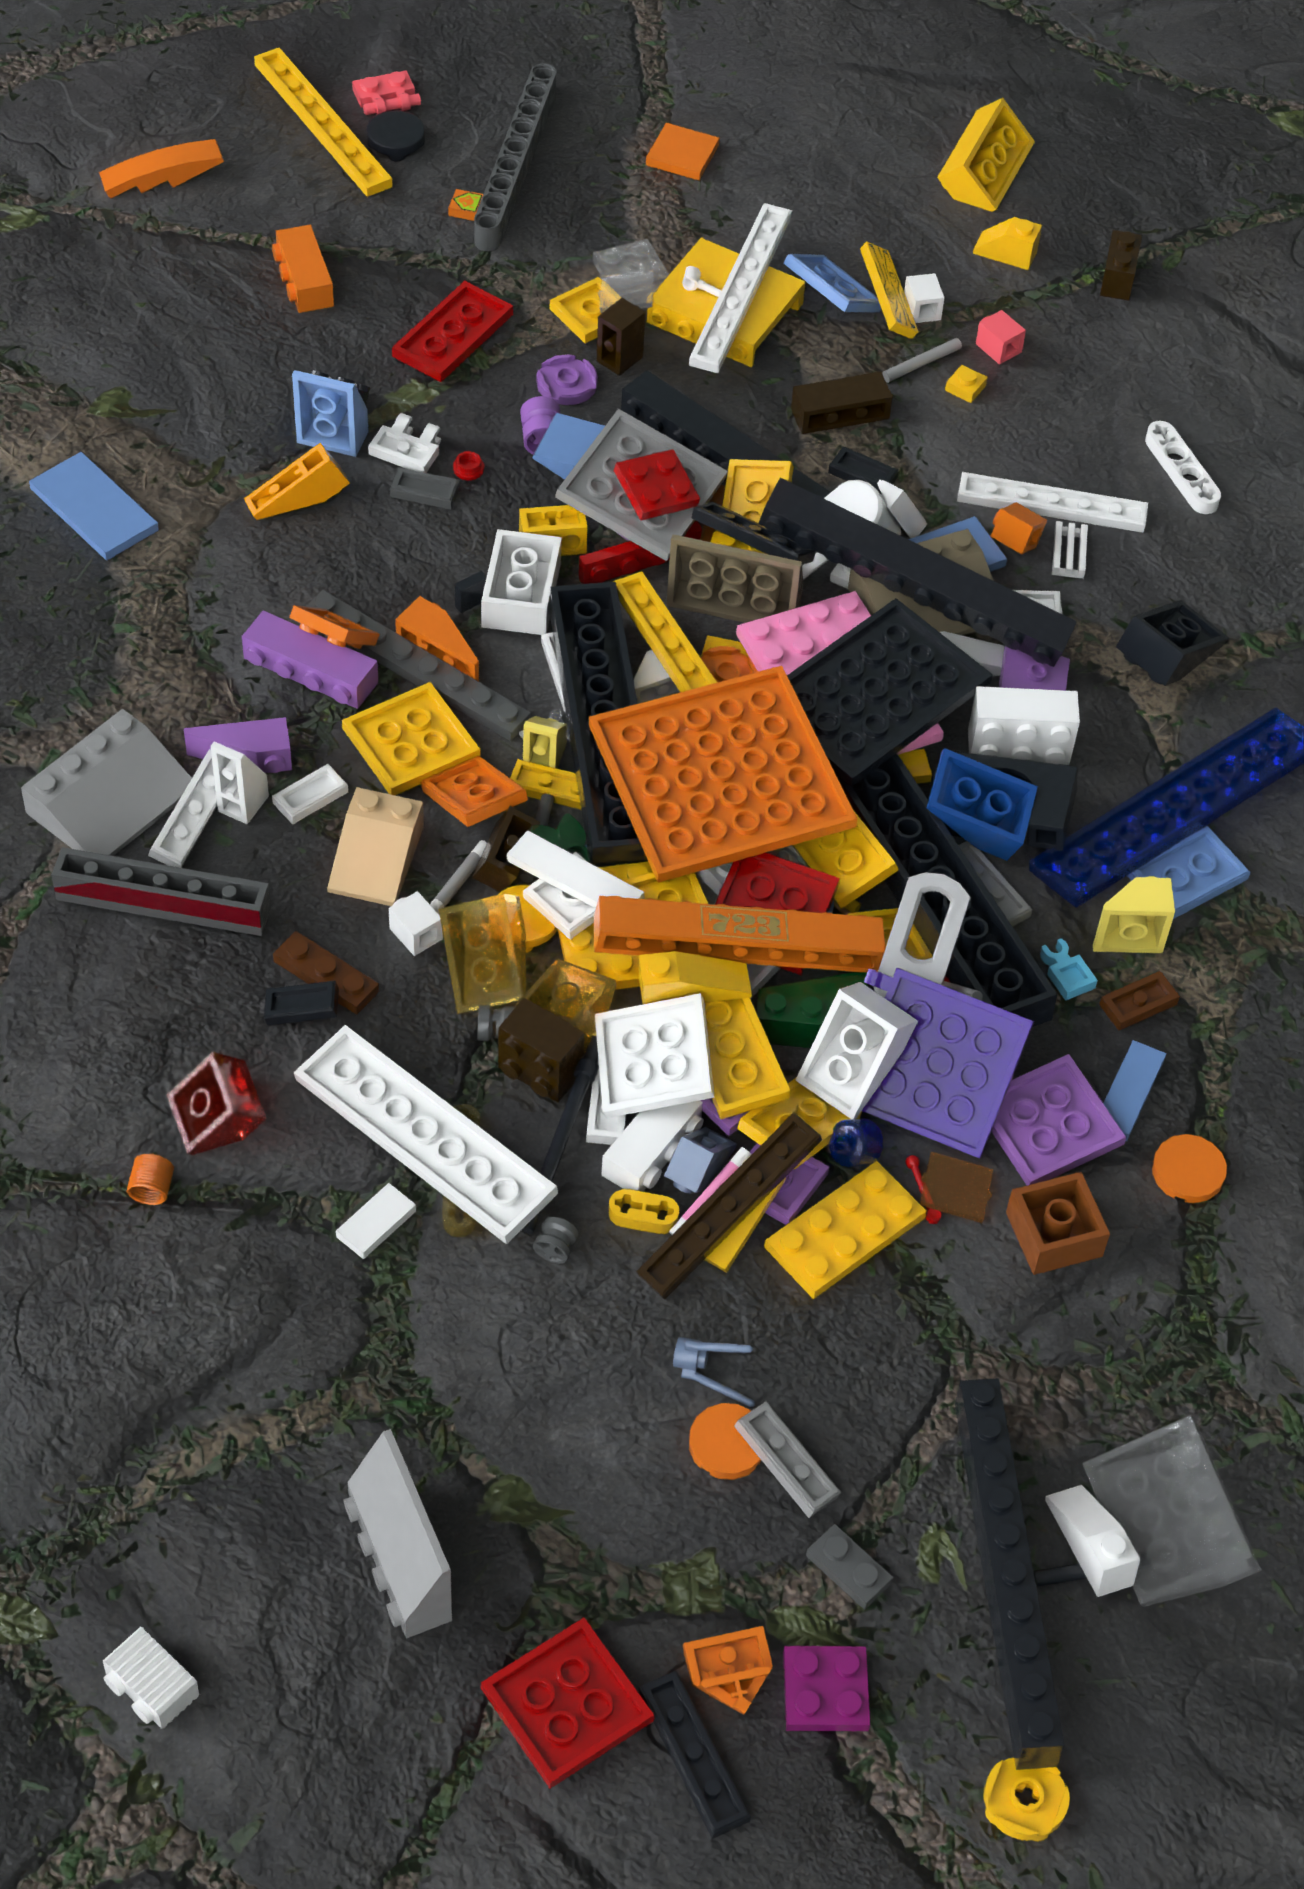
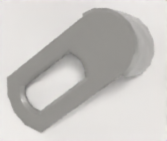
M928 872L908 878L882 957L879 972L893 977L896 968H900L938 984H943L971 899L959 882L944 874ZM930 891L939 892L947 897L950 905L933 957L925 960L916 959L909 955L905 947L922 895ZM874 987L875 992L885 998L887 991Z

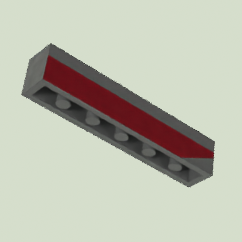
M64 847L60 850L51 874L56 900L257 936L263 935L271 910L269 883Z

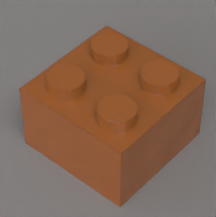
M1082 1172L1023 1186L1011 1191L1006 1214L1033 1275L1103 1257L1110 1232Z

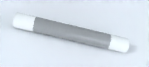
M479 841L430 903L438 914L443 911L476 869L487 842Z

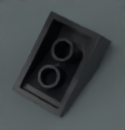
M1179 600L1135 615L1116 648L1124 653L1126 660L1132 664L1139 665L1148 672L1149 677L1154 682L1166 686L1184 678L1225 645L1229 637L1183 601Z

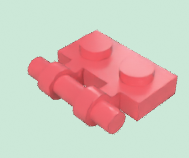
M407 70L352 81L353 92L360 107L363 108L365 116L378 115L397 109L407 111L411 110L412 106L421 105L419 93L415 94V87Z

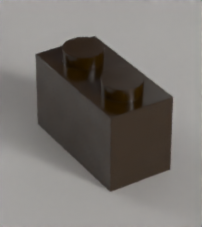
M1113 230L1100 296L1129 301L1142 235Z
M620 298L598 316L596 362L620 376L643 358L646 313L644 310L626 299Z
M509 806L496 822L472 878L498 892L507 889L517 878L521 869L508 862L507 853L527 830L531 831V827L539 825L540 821Z

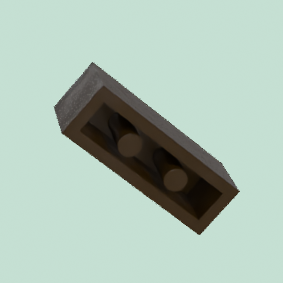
M880 371L793 386L791 410L801 434L890 419L893 396Z

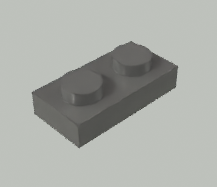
M836 1524L830 1527L807 1549L806 1557L864 1610L892 1584L893 1576Z

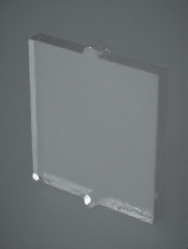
M654 269L602 275L601 290L598 291L600 313H603L620 298H624L640 308L653 307V295L657 291L654 284Z

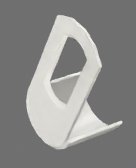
M848 480L838 485L839 487L824 498L901 535V525L889 511L883 496L868 482ZM816 552L813 562L802 565L803 580L828 561L824 555Z

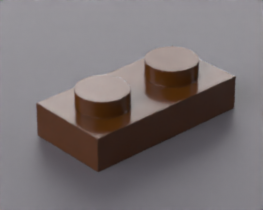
M1158 971L1102 996L1099 1005L1118 1031L1177 1005L1180 996L1163 973Z

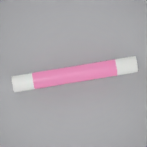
M743 1147L739 1149L669 1231L671 1235L752 1155Z

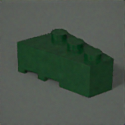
M853 972L758 989L756 1013L769 1043L772 1045L811 1048L838 990L858 982L867 986V983H864L867 973Z

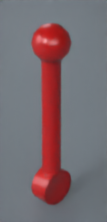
M910 1155L906 1158L905 1163L912 1170L926 1205V1220L930 1224H937L941 1219V1212L933 1206L918 1167L920 1164L919 1158L915 1155Z

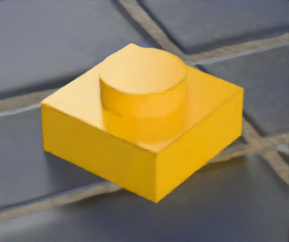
M961 364L947 380L945 391L972 403L986 387L988 377Z

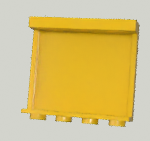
M700 238L648 299L647 323L696 344L718 297L699 288L694 291L684 289L682 281L686 268L688 266L697 267L701 272V280L722 290L739 253ZM769 266L726 357L752 368L755 351L790 308L798 311L803 305L806 281Z

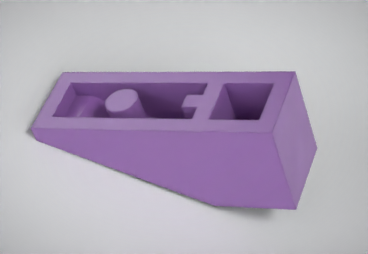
M286 717L184 728L188 756L204 759L208 750H211L210 746L215 741L244 754L264 773L292 770Z

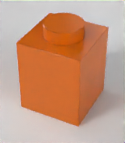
M1015 502L999 509L993 519L995 527L990 537L1016 552L1024 554L1037 547L1048 520Z

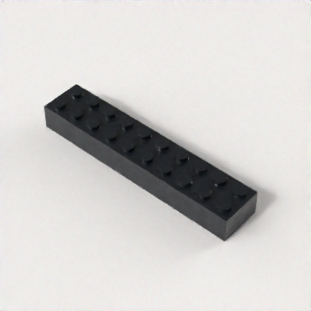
M616 582L551 586L549 614L587 848L590 854V864L596 867L647 862L648 859L589 727L590 716L638 704Z
M896 753L852 787L836 775L852 809L895 861L899 869L885 879L899 904L908 878L925 872L944 874L959 882L970 895L971 899L946 972L949 982L980 991L982 993V1001L1035 1021L1033 1027L1051 1021L1057 999L1056 991L942 820L927 809L928 799L898 754ZM930 891L923 893L913 924L933 955L950 901L945 895Z

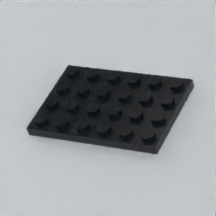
M897 598L787 675L835 774L851 787L975 695L976 686L986 687L991 684L993 676L992 673Z

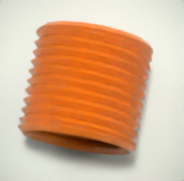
M142 1154L134 1159L126 1192L137 1202L147 1205L162 1204L166 1201L174 1171L173 1164L167 1158L160 1155Z

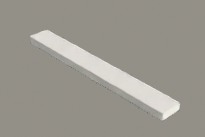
M766 203L763 204L691 353L689 366L719 373L791 220L792 210Z

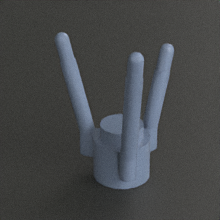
M684 1337L678 1338L674 1352L673 1367L682 1369L681 1378L695 1380L752 1408L755 1406L754 1400L697 1372L698 1368H706L709 1351L751 1353L753 1351L751 1345L712 1343Z

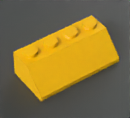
M1001 98L975 112L937 178L954 200L993 212L997 210L1035 141L1004 98Z

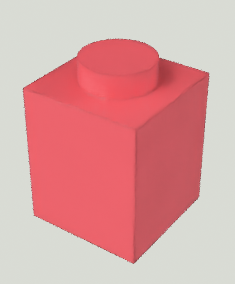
M1000 310L991 316H986L979 322L976 345L1000 365L1022 353L1026 330L1007 313Z

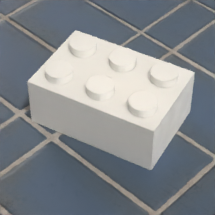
M497 529L481 600V627L537 635L547 633L550 619V587L557 585L561 566L562 537Z
M976 686L968 727L969 753L1069 765L1080 723L1078 692Z

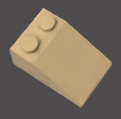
M356 787L346 813L327 892L392 906L399 897L424 828L423 802Z

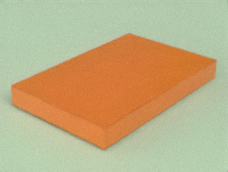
M476 756L420 782L423 793L467 827L507 810L509 806L514 807L528 801L526 790L480 756Z

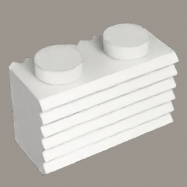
M139 1627L103 1660L107 1674L103 1677L106 1684L118 1696L125 1692L134 1701L131 1705L134 1712L146 1724L153 1720L161 1729L165 1728L168 1723L172 1722L174 1717H177L181 1711H184L199 1696L195 1678L168 1654L143 1627Z

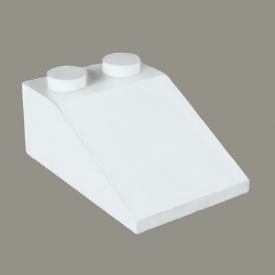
M861 982L838 990L796 1081L854 1120L904 1051L918 1020Z

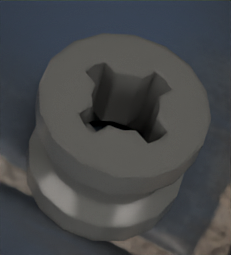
M547 1217L541 1226L543 1233L536 1237L533 1249L541 1258L549 1262L565 1263L570 1255L569 1246L576 1242L579 1232L573 1224L562 1218Z

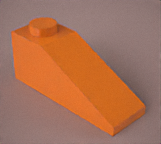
M419 596L395 619L397 634L479 682V660L446 610L442 609L438 604Z

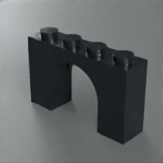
M953 751L1038 786L1029 821V846L1063 851L1077 793L1078 767ZM944 823V825L946 826V828L952 836L961 837L952 828H950L947 824Z

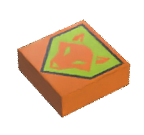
M456 189L448 207V216L474 221L483 194Z

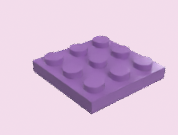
M1069 1054L1013 1079L992 1129L993 1135L1026 1185L1057 1177L1124 1145L1126 1136Z

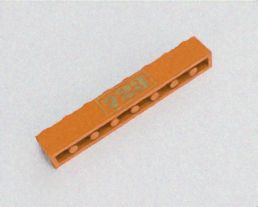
M599 896L593 917L594 952L639 956L678 951L747 964L867 973L868 969L879 970L885 951L883 918L868 917L866 915L853 916L830 912H802L793 909L777 910L761 907L728 906L725 904H700L689 901H661L652 898L635 899L620 896Z

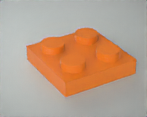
M294 605L289 617L301 623L300 629L318 635L319 632L328 635L327 641L340 647L349 645L361 649L362 645L375 646L380 635L327 609Z

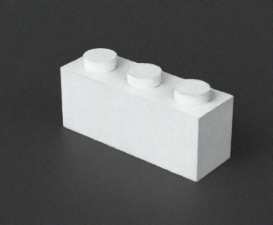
M699 1100L639 1112L603 1155L602 1176L623 1189L643 1192L646 1188H653L661 1176V1169L667 1162L671 1161L681 1137L701 1129L704 1119L701 1118L703 1102Z

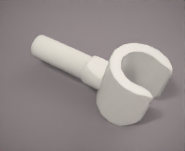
M688 266L686 268L682 281L684 289L694 291L699 288L719 297L722 290L701 280V272L697 267Z

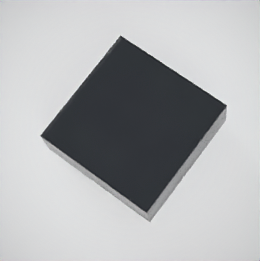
M482 571L455 583V607L461 613L481 604L487 578Z

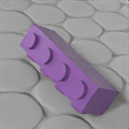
M264 610L242 635L244 659H247L254 665H260L276 672L283 678H289L303 684L312 691H318L332 697L341 704H347L358 709L378 684L377 660L350 648L334 645L328 642L327 638L308 633L300 629L298 625Z

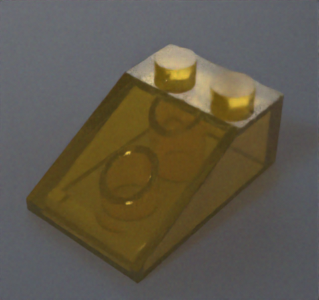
M500 894L438 909L457 1014L479 1010V1005L494 1007L521 1001L523 998H526V930L520 897Z

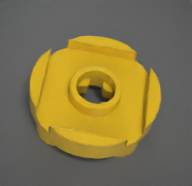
M1008 1758L1005 1761L1001 1760L990 1771L984 1787L983 1799L986 1806L985 1814L987 1819L1012 1838L1037 1842L1045 1840L1049 1834L1061 1825L1069 1807L1070 1793L1068 1786L1065 1787V1783L1060 1777L1061 1772L1057 1767L1016 1770L1014 1758ZM1025 1787L1033 1790L1032 1797L1038 1800L1036 1804L1030 1803L1028 1806L1020 1803V1799L1015 1796V1791L1022 1793Z

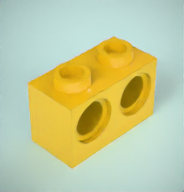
M569 505L519 509V532L562 537L561 556L587 554V522L585 514Z

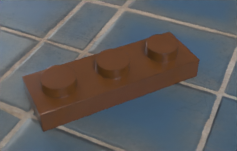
M297 931L273 953V961L308 984L336 981L339 987L338 1003L356 1015L379 992V983Z

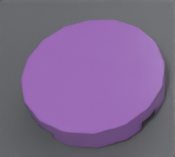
M569 354L557 355L542 363V368L537 372L536 383L538 391L542 396L550 397L561 405H576L589 400L595 394L598 376L596 368L585 359L583 361L577 360L576 356Z

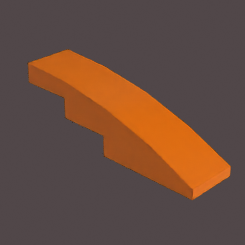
M216 139L157 149L127 159L99 172L105 192L111 199L135 186L138 187L141 193H144L167 180L172 188L223 163L224 159Z

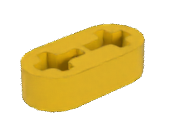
M621 1189L616 1191L609 1200V1217L615 1225L623 1228L667 1234L670 1233L671 1228L679 1220V1206L675 1200L667 1196ZM623 1204H630L628 1213L621 1212ZM660 1210L667 1211L665 1220L657 1219Z

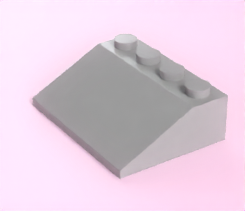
M121 709L21 787L26 813L70 848L114 856L177 805L192 777L143 723L124 709Z
M391 1429L383 1431L349 1479V1498L343 1501L350 1521L358 1520L362 1530L361 1533H358V1539L365 1557L372 1555L376 1567L372 1568V1573L377 1588L380 1592L386 1590L391 1602L387 1603L386 1606L394 1627L401 1625L407 1639L452 1621L451 1569Z

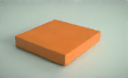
M665 123L646 156L645 165L700 180L719 147L720 138Z

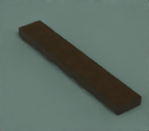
M793 1112L636 1271L638 1276L665 1300L822 1141L821 1135Z

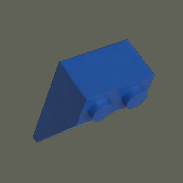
M944 748L941 752L927 809L975 848L1007 861L1024 844L1038 786Z

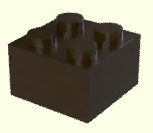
M523 998L498 1027V1068L507 1077L514 1080L518 1079L530 1086L539 1096L549 1097L558 1103L572 1087L576 1079L574 1071L579 1059H582L584 1055V1032L528 999Z

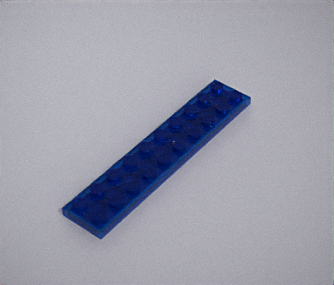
M1278 708L1272 709L1068 836L1065 840L1063 851L1048 849L1029 861V871L1077 908L1304 763V727Z

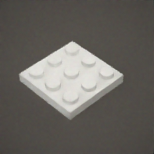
M701 993L595 1014L603 1113L607 1118L715 1098L705 1003Z

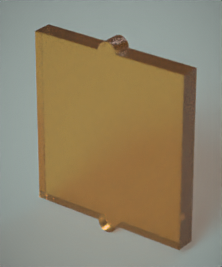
M931 1151L926 1173L921 1177L924 1185L920 1205L982 1223L987 1201L992 1197L989 1189L993 1169Z

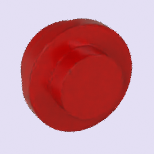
M465 451L460 453L455 459L453 472L462 480H475L483 475L484 462L477 453Z

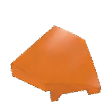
M763 1626L690 1641L682 1645L692 1686L743 1715L773 1667Z

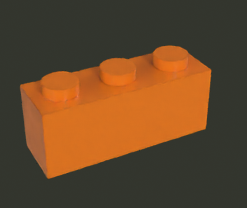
M311 224L276 230V243L272 244V252L275 262L280 261L281 263L279 264L282 281L288 282L286 289L289 301H295L299 313L334 307L333 283Z

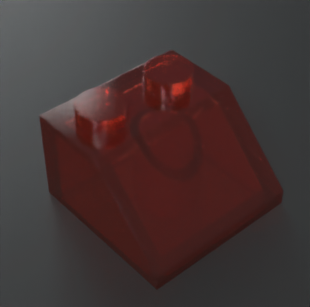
M212 1052L166 1095L185 1150L190 1155L242 1141L267 1119L245 1060Z

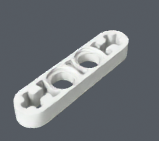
M1165 421L1152 422L1148 426L1145 442L1196 512L1200 514H1212L1218 509L1221 498L1219 488L1170 423ZM1168 454H1178L1183 459L1174 460L1171 459L1168 456ZM1183 475H1194L1198 480L1189 481Z

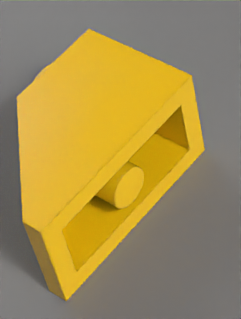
M1017 217L1010 218L982 231L973 249V254L1029 270L1037 254L1042 225Z

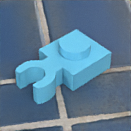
M1063 939L1057 940L1056 950L1059 953L1051 952L1046 945L1042 946L1040 957L1045 964L1049 965L1047 975L1065 1001L1096 989L1098 980L1080 954L1070 958L1068 955L1069 947L1066 941Z

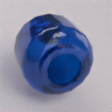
M863 1118L844 1119L833 1127L834 1133L829 1141V1149L834 1160L844 1167L868 1166L876 1162L881 1156L883 1136L880 1128L873 1121Z

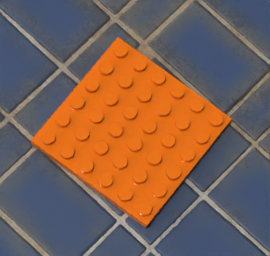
M782 665L589 717L590 730L658 883L857 827V817Z

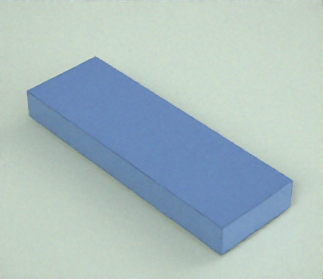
M1134 1040L1103 1103L1126 1136L1125 1141H1128L1167 1054Z

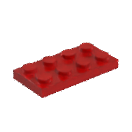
M463 281L392 347V357L442 382L513 315V305L467 281Z

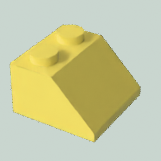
M1154 876L1136 877L1107 901L1101 913L1093 943V952L1163 953L1175 914L1171 878H1157Z

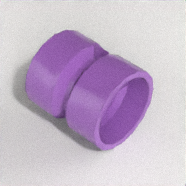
M533 397L528 399L520 409L524 447L533 455L555 414H561L559 404L550 397Z

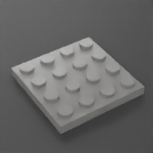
M618 409L559 486L555 498L667 561L670 557L672 534L685 536L696 521L691 518L693 508L640 521L614 472L616 463L674 449L700 497L698 506L707 504L725 480L728 471Z

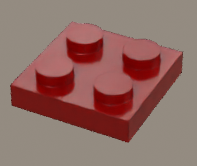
M674 449L617 462L614 472L640 521L693 508L699 504L700 497Z

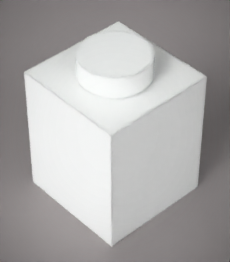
M936 274L907 276L904 294L915 323L941 320L945 297Z
M418 891L408 897L398 899L389 907L390 930L413 956L443 940L442 917Z

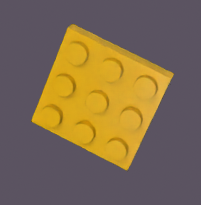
M431 682L342 720V729L390 795L400 794L420 785V782L426 778L476 756H480V748Z

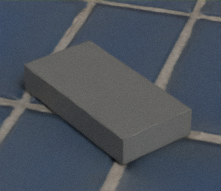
M398 467L390 487V497L451 510L460 488L459 480Z

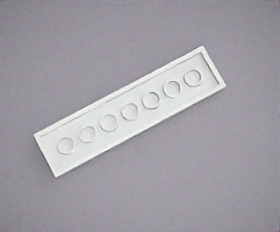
M346 1025L294 1072L296 1081L505 1244H508L558 1194L557 1186Z

